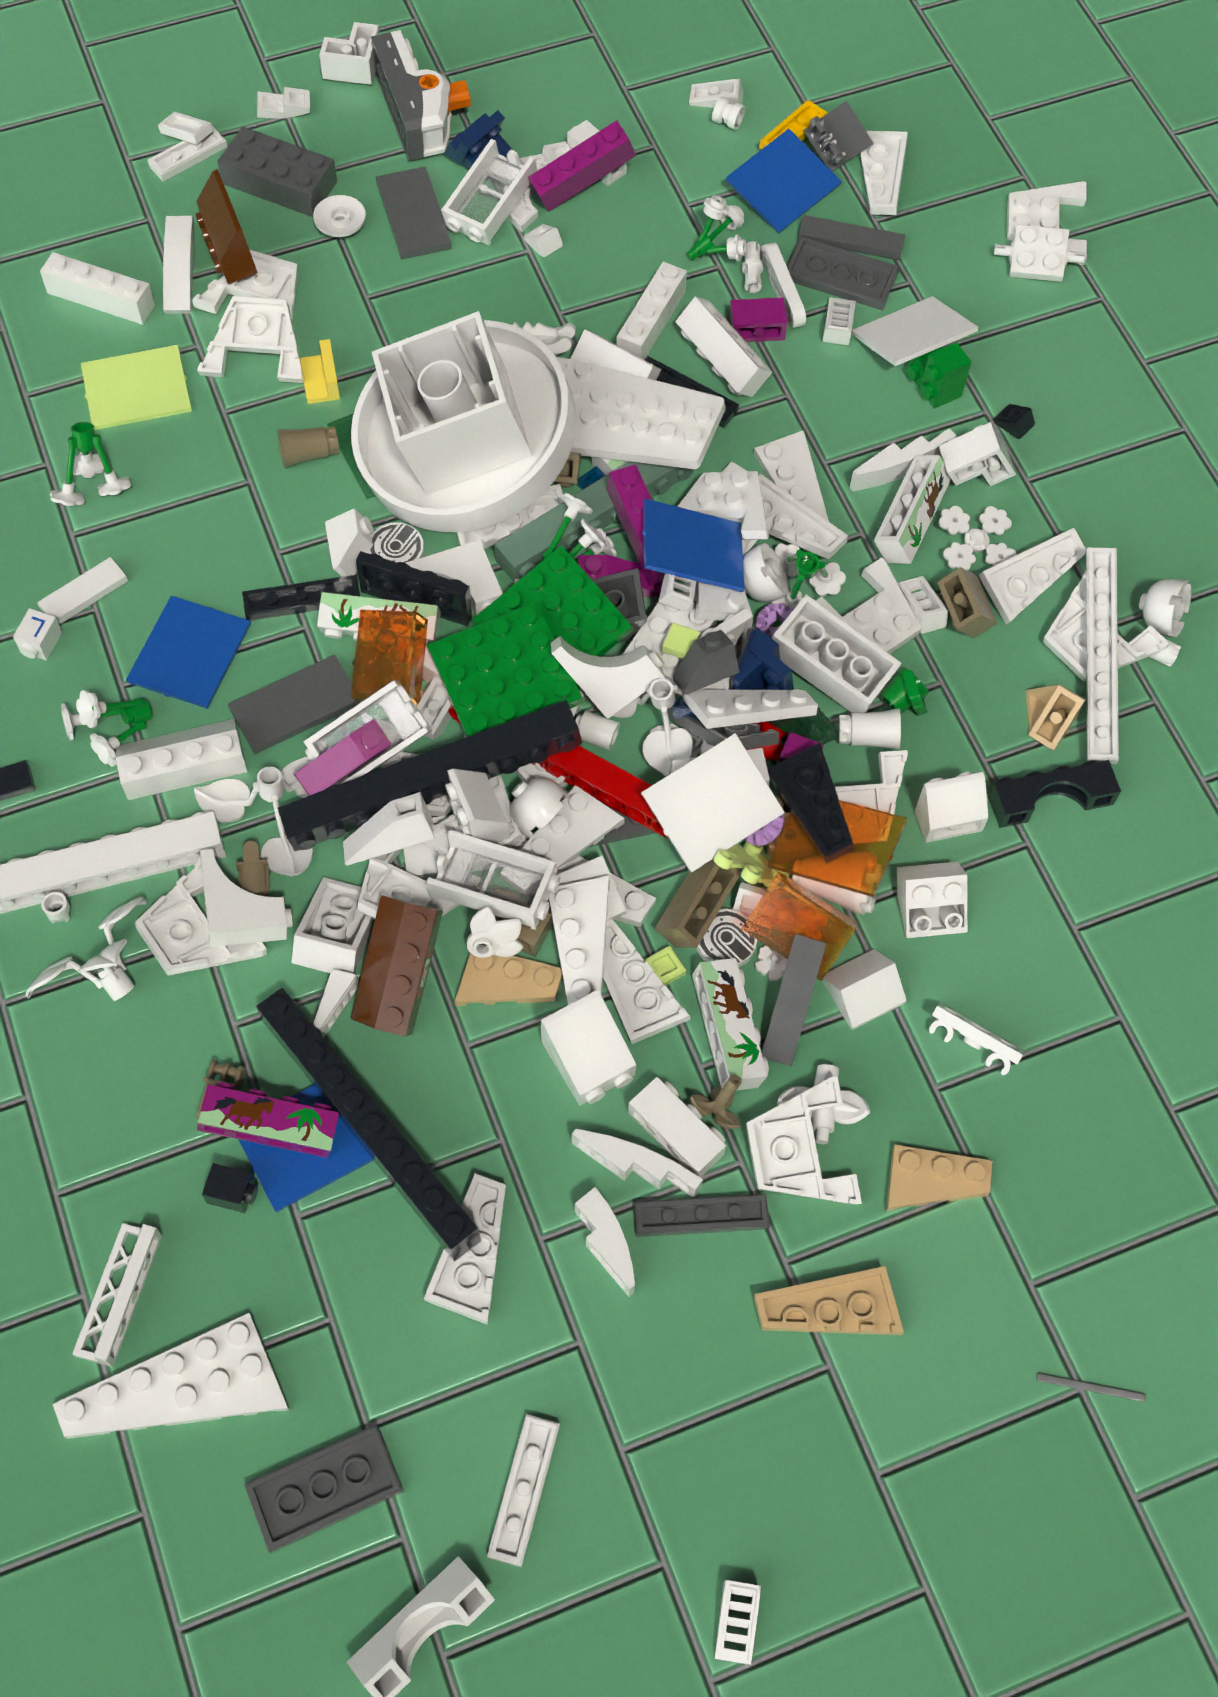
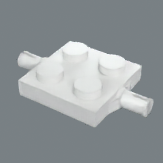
M1016 225L1015 238L1011 246L995 244L994 255L1009 256L1011 264L1009 277L1062 282L1067 262L1083 264L1085 252L1069 251V229Z

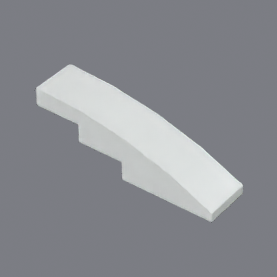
M166 216L163 255V311L165 314L192 313L193 269H195L193 216Z
M947 429L930 442L921 435L903 449L892 443L853 471L849 488L852 491H858L905 477L915 455H940L942 458L939 446L957 435L952 430Z
M575 1129L572 1133V1144L623 1181L633 1171L658 1190L668 1180L692 1198L697 1195L702 1187V1178L675 1161L643 1146L610 1135Z

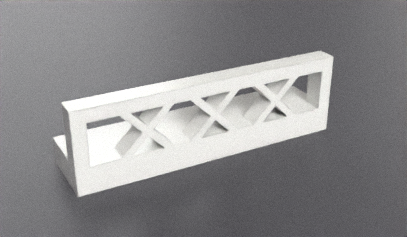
M122 1223L72 1353L73 1356L114 1367L162 1238L156 1227L143 1224L142 1228ZM128 1234L138 1236L132 1255L127 1257L123 1246ZM120 1254H121L122 1257H123V1259L118 1262V1259H119ZM127 1265L119 1288L115 1289L111 1281L113 1272ZM109 1286L111 1292L105 1295L107 1288ZM114 1298L115 1300L108 1318L103 1322L98 1313L101 1304ZM95 1320H97L99 1325L93 1327ZM102 1331L95 1353L85 1351L88 1338Z

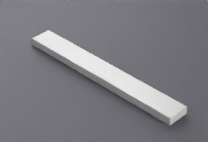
M1087 547L1086 550L1087 762L1091 760H1097L1098 762L1109 760L1111 764H1117L1119 761L1117 548Z

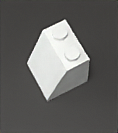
M598 989L541 1020V1043L579 1106L586 1102L593 1104L602 1099L606 1091L615 1086L617 1089L622 1088L634 1079L636 1063Z

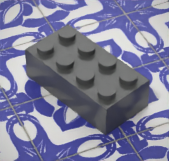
M243 126L217 161L224 185L313 217L318 203L328 197L337 183L334 159Z

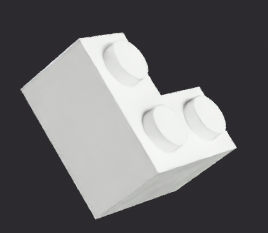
M354 22L349 40L324 37L319 54L322 78L372 85L375 67L371 36L380 35L379 25Z
M991 422L979 425L972 431L959 437H953L939 446L947 473L956 486L983 474L990 486L1016 475L1008 449Z

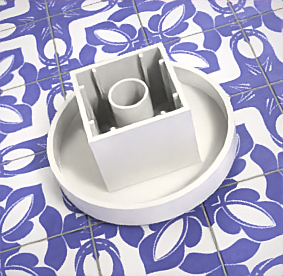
M478 311L372 351L376 370L367 381L356 404L352 419L351 443L356 464L365 481L381 504L399 519L413 526L437 532H465L485 528L514 516L532 504L550 487L563 469L571 452L576 434V405L560 363L552 351L536 336L514 325L483 320Z

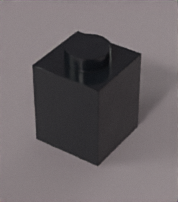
M213 1163L202 1196L207 1204L245 1214L248 1204L252 1205L256 1199L258 1185H255L256 1181L249 1172Z

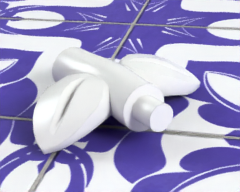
M829 1064L818 1065L814 1086L832 1076L839 1077V1068ZM801 1085L792 1086L779 1096L777 1104L780 1105L810 1088ZM840 1090L843 1105L810 1111L812 1128L816 1132V1143L828 1144L829 1133L834 1132L835 1122L853 1124L870 1114V1107L861 1095L852 1090Z

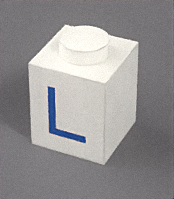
M29 608L13 638L19 651L24 656L32 659L37 657L47 661L63 632L55 616Z

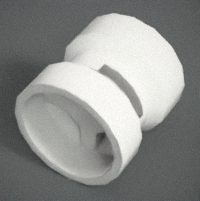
M721 96L713 109L712 121L719 124L724 122L728 128L737 130L743 121L746 108L739 103L731 104L729 99Z

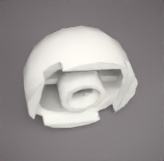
M766 543L757 545L749 550L743 559L745 594L748 593L752 599L759 602H773L783 598L790 592L786 571L780 572L778 564L781 561L775 551Z
M1165 578L1152 585L1148 593L1142 594L1139 609L1143 610V618L1148 627L1151 625L1157 632L1166 636L1177 637L1180 634L1185 622L1179 621L1183 613H1188L1190 608L1191 584H1187L1188 580Z
M536 778L528 784L523 780L511 792L514 799L510 804V816L514 823L518 825L519 831L527 839L534 836L531 830L534 827L540 830L543 829L564 806L560 799H568L569 793L558 783L548 778Z

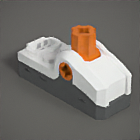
M401 30L371 36L375 76L407 160L410 161L444 153L450 138L451 111L471 106V98L466 81L461 80L449 83L446 77L437 71L419 70L415 57L413 58L410 42L408 39L403 38Z

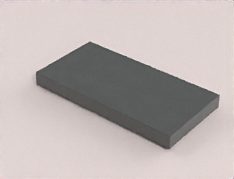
M426 166L376 176V184L401 259L452 249L451 240Z
M801 236L787 268L795 284L843 299L856 301V303L883 311L899 273L900 266Z
M334 654L229 703L228 707L255 755L354 708L361 703V698Z
M377 1424L244 1484L270 1554L403 1493Z

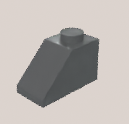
M722 630L710 632L704 637L695 640L673 675L674 682L687 695L740 673L734 643Z

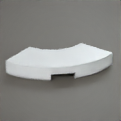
M530 183L507 216L509 221L521 232L538 218V210L530 201V196L535 191L532 183ZM505 185L504 193L509 188L508 185Z

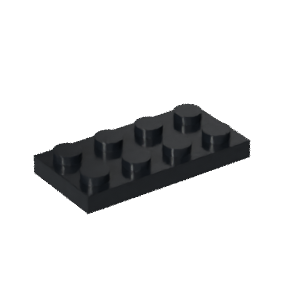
M360 551L356 559L362 593L385 600L437 605L441 611L440 618L464 626L469 625L472 619L469 585L457 579L451 580L438 576L432 571H422L413 568L404 562H394L384 559L375 553L369 554Z

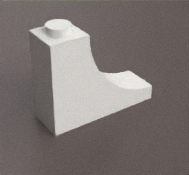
M480 540L406 562V564L422 571H432L438 576L451 580L457 579L469 585L471 609L475 616L503 594Z
M561 636L551 643L552 655L607 719L650 688L654 680L665 677L662 667L665 664L663 659L655 650L650 652L645 645L624 655L599 657L575 649Z
M213 849L200 850L210 947L287 940V928L292 927L291 908L285 909L284 898L260 896L243 890L231 882L221 871L216 862Z

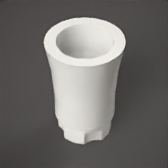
M900 708L881 712L851 713V716L839 715V744L851 743V746H875L900 750Z

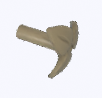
M731 1075L722 1089L721 1085H718L711 1092V1101L701 1094L692 1095L690 1098L692 1105L703 1116H708L713 1112L715 1114V1123L722 1127L730 1129L739 1128L741 1125L739 1119L733 1113L726 1111L725 1108L732 1105L734 1093L742 1082L741 1078L737 1075Z

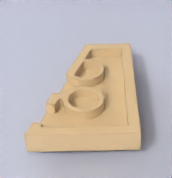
M470 953L454 1002L455 1006H466L469 1003L495 1005L496 1002L515 1001L516 1003L555 1002L563 977L562 968L517 956L500 957L492 955L480 958Z
M894 1145L886 1211L898 1210L901 1207L914 1205L915 1207L925 1206L928 1203L951 1202L988 1196L990 1193L993 1161Z

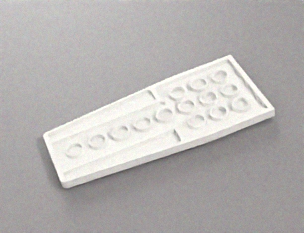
M556 357L568 381L576 405V434L571 452L581 453V456L688 469L700 467L725 412V402L722 397L577 360Z

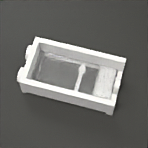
M491 139L441 209L447 228L453 232L467 235L474 242H482L490 246L491 239L530 185L531 181L528 177L538 171L535 158L530 156L525 165L520 164L517 152L510 150L507 157L499 154L496 141Z
M399 680L392 681L304 741L307 746L305 753L310 761H312L342 739L375 719L391 742V746L386 751L331 787L369 774L432 732V729Z
M450 830L448 833L449 851L446 856L440 855L437 860L438 875L436 879L428 877L426 882L429 897L434 899L441 898L476 910L489 906L495 916L508 920L521 919V924L531 926V929L536 930L539 920H544L549 910V902L547 901L550 894H555L559 887L561 877L557 875L556 862Z

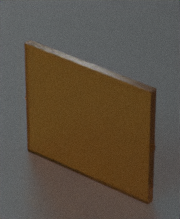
M839 800L853 841L854 850L826 864L791 812L769 859L768 868L874 897L887 866L893 859V852L906 825L907 818Z

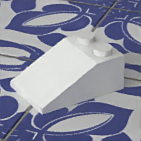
M323 877L294 935L293 964L331 973V970L336 969L355 974L375 918L357 910L362 887Z

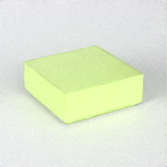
M672 623L663 643L662 652L683 659L692 643L700 638V632Z
M670 945L645 959V962L650 965L664 985H668L686 975V969Z

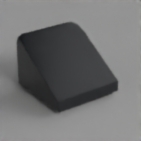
M1009 404L993 419L996 425L1017 439H1021L1035 425L1032 409L1014 404Z

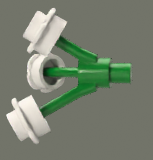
M717 195L706 198L703 212L709 217L701 235L694 243V247L687 252L688 256L694 261L700 255L703 257L707 253L727 252L729 259H736L737 262L740 261L747 252L745 239H741L736 234L735 237L727 239V246H715L712 241L725 228L735 230L742 227L744 223L742 209L736 205H726V200ZM713 220H721L722 224L708 236Z

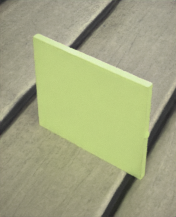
M178 345L81 363L86 390L85 398L88 401L91 423L94 425L95 430L192 411L186 385L187 376L184 375Z

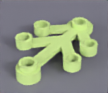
M745 842L742 847L737 843L727 850L720 849L713 859L723 869L744 868L741 872V877L751 884L763 883L771 891L782 893L784 889H788L792 884L789 878L790 875L784 868L778 865L772 866L761 854L763 845L755 846Z

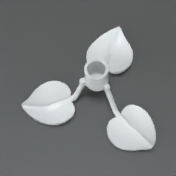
M730 677L702 689L729 690ZM659 678L651 683L650 688L646 690V694L645 692L615 713L613 717H631L636 712L637 704L643 705L651 697L654 707L662 711L665 731L656 730L646 737L643 743V754L645 760L652 768L664 776H668L671 774L673 760L691 758L693 742L688 731L683 728H676L670 731L667 709L674 705L675 694L683 697L684 693L677 685H672L669 680Z
M308 756L289 763L281 772L275 767L261 769L257 774V782L253 783L251 794L248 786L237 779H224L206 786L194 788L196 800L203 812L209 813L214 811L217 821L225 823L241 819L245 813L244 806H251L259 792L262 799L273 803L281 837L269 839L263 845L261 850L262 860L267 859L271 871L287 876L300 875L309 867L313 857V849L294 851L287 839L277 809L279 807L278 800L282 797L284 789L287 792L294 790L302 798L308 796L294 776L295 772L311 762Z
M141 896L121 905L107 915L98 925L99 930L104 928L109 946L102 950L98 956L88 960L82 967L72 961L73 958L71 956L55 962L36 977L27 989L26 997L29 999L34 989L51 981L62 971L68 969H75L95 983L98 989L104 987L113 1001L129 993L135 985L124 972L126 967L123 965L119 955L127 940L124 938L114 942L111 930L115 923L126 916L136 905H146L145 898ZM102 968L97 973L100 977L99 979L88 971Z

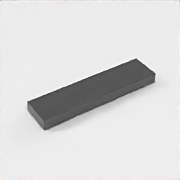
M803 215L798 241L802 236L841 249L900 260L905 234Z
M795 934L763 1046L762 1057L764 1056L768 1060L792 1066L827 942Z
M767 1194L634 1202L636 1237L766 1230L770 1227Z

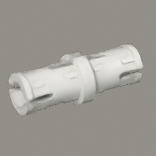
M751 241L746 243L747 252L744 256L745 261L742 263V271L745 274V290H749V293H756L762 287L761 273L763 271V263L760 259V244L756 245V242Z

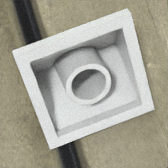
M875 949L820 976L822 983L851 1030L905 1004L907 1001L895 962Z

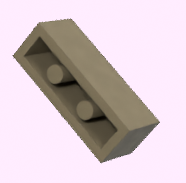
M713 859L695 871H689L656 925L655 930L675 948H697L741 875V872L737 868L723 869Z

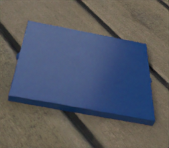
M789 128L725 179L778 234L842 183Z
M644 499L642 534L644 536L645 569L739 592L744 591V555L741 523Z
M171 595L126 681L127 683L163 694L166 697H173L208 709L251 626V621Z
M314 1085L291 1096L300 1100L302 1105L313 1107V1104L319 1103L330 1106ZM339 1117L328 1158L238 1139L252 1165L251 1171L256 1173L275 1212L290 1206L374 1161Z

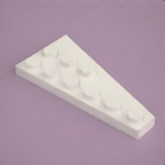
M250 1313L53 1404L63 1435L67 1439L109 1434L110 1432L129 1429L140 1430L152 1426H170L217 1420L222 1417L247 1416L260 1412L289 1410Z

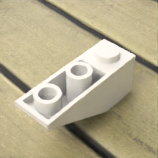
M421 793L390 801L344 840L343 848L346 866L435 839L432 817Z

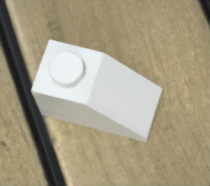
M352 509L325 521L332 567L342 577L355 575L358 571L356 559L360 551L368 553L373 546L371 537L373 527L370 520L366 516L363 517L357 510Z

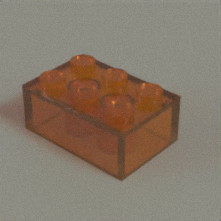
M360 610L352 699L361 703L392 681L399 680L417 707L421 698L428 619L418 612Z
M778 871L741 929L786 959L789 958L796 933L827 942L817 979L822 981L855 932L858 922Z

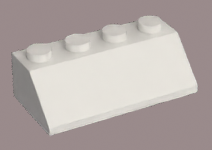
M235 719L120 745L116 749L115 758L120 782L128 800L247 772Z

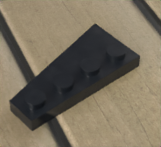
M820 742L767 769L771 782L826 864L854 850L853 841Z

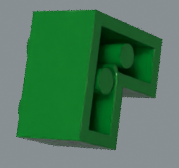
M956 342L909 360L906 366V373L908 378L918 386L923 398L928 400L935 409L962 397L972 361Z

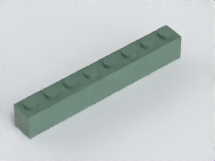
M630 461L618 468L621 469L636 464L651 498L658 494H664L672 485L680 480L688 479L694 472V469ZM609 474L573 496L585 502L593 512L588 515L578 513L574 521H570L556 549L562 545L566 551L572 550L579 543L578 540L585 534L584 527L581 524L582 519H585L594 529L601 528L602 530L613 522L620 521L606 489ZM564 502L494 544L495 561L513 582H515V579L524 577L544 560L542 554L549 548L565 519L564 514L568 506Z

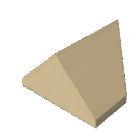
M1060 684L1025 690L1029 725L1028 735L1054 751L1076 721L1085 699Z

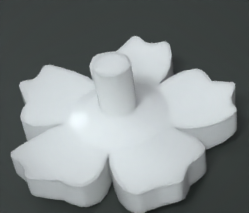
M766 945L760 948L758 960L760 961L755 963L756 971L763 976L768 974L770 981L777 982L784 976L788 958L785 957L788 950L784 946H775L772 951Z

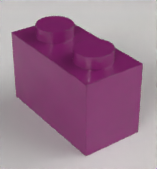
M784 297L730 300L729 323L746 342L785 340L787 316Z

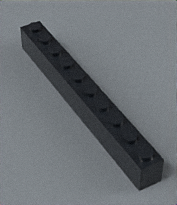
M565 700L280 806L277 809L287 839L294 851L308 850L317 843L328 839L340 838L346 832L360 828L390 801L420 792L425 804L428 805L434 799L445 795L449 796L445 784L450 783L447 770L460 769L486 773L489 780L501 774H511L522 766L530 763H540L554 754L574 750L578 745L582 744L580 731L569 704Z
M283 987L259 1003L256 1008L262 1022L335 1112H339L338 1117L455 1262L481 1241L478 1227Z

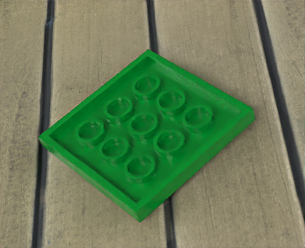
M562 545L472 619L475 625L537 602L555 640L561 636L575 649L602 657L634 630L627 619Z
M537 602L426 645L467 737L567 700L570 709L583 704V697L575 680L552 655L551 643L555 639Z

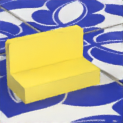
M330 339L319 340L321 355L302 357L300 359L306 398L309 404L340 400Z

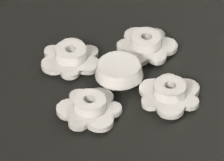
M952 506L950 510H942V517L939 520V526L942 529H948V532L952 535L958 532L966 533L964 544L960 545L954 542L950 548H946L943 552V557L948 560L950 568L962 567L968 571L971 564H974L976 561V557L972 553H980L985 549L987 554L985 561L988 564H992V567L1017 555L1016 551L1012 548H1007L1005 543L989 545L990 540L986 534L995 533L1002 535L1005 530L1011 527L1012 522L1006 517L1007 513L1005 510H997L993 506L987 507L979 517L980 522L983 523V530H969L968 522L970 516L963 513L959 506Z

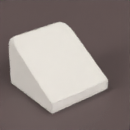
M545 224L540 225L523 236L524 240L542 257L548 256L563 246L558 229Z

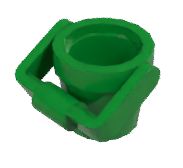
M902 666L896 671V675L883 689L880 696L892 709L900 708V715L911 706H913L917 716L928 713L924 698L929 694V691L911 670Z

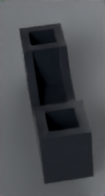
M1091 760L1081 766L1071 768L1069 766H1061L1051 772L1041 773L1036 771L1016 779L1011 777L1002 778L994 783L989 799L999 828L1029 822L1035 809V803L1049 795H1061L1071 798L1086 811L1114 805L1121 789L1109 760L1101 762Z

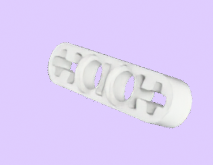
M775 242L762 245V263L776 297H784L789 327L793 329L805 326V309L778 245Z

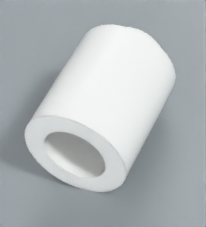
M585 711L583 716L580 714L577 716L575 721L582 741L609 751L613 748L620 729L619 722L589 711Z

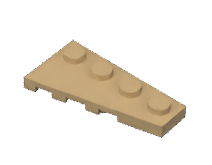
M886 1266L754 1294L762 1331L903 1335L904 1333Z

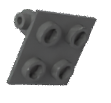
M847 101L820 119L818 116H815L809 122L811 125L803 130L824 164L832 172L874 144Z

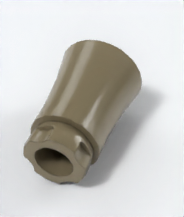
M335 427L277 429L278 445L284 468L339 454V443Z

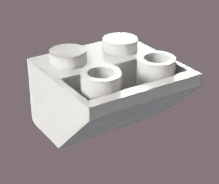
M460 769L447 770L450 783L445 784L450 797L449 802L455 817L458 816L461 823L462 834L495 844L511 838L507 820L486 773Z
M964 772L955 778L945 780L943 778H935L924 784L914 812L925 843L983 831L989 818L986 782L983 772L975 774Z
M958 862L897 867V897L906 938L968 932L967 873Z

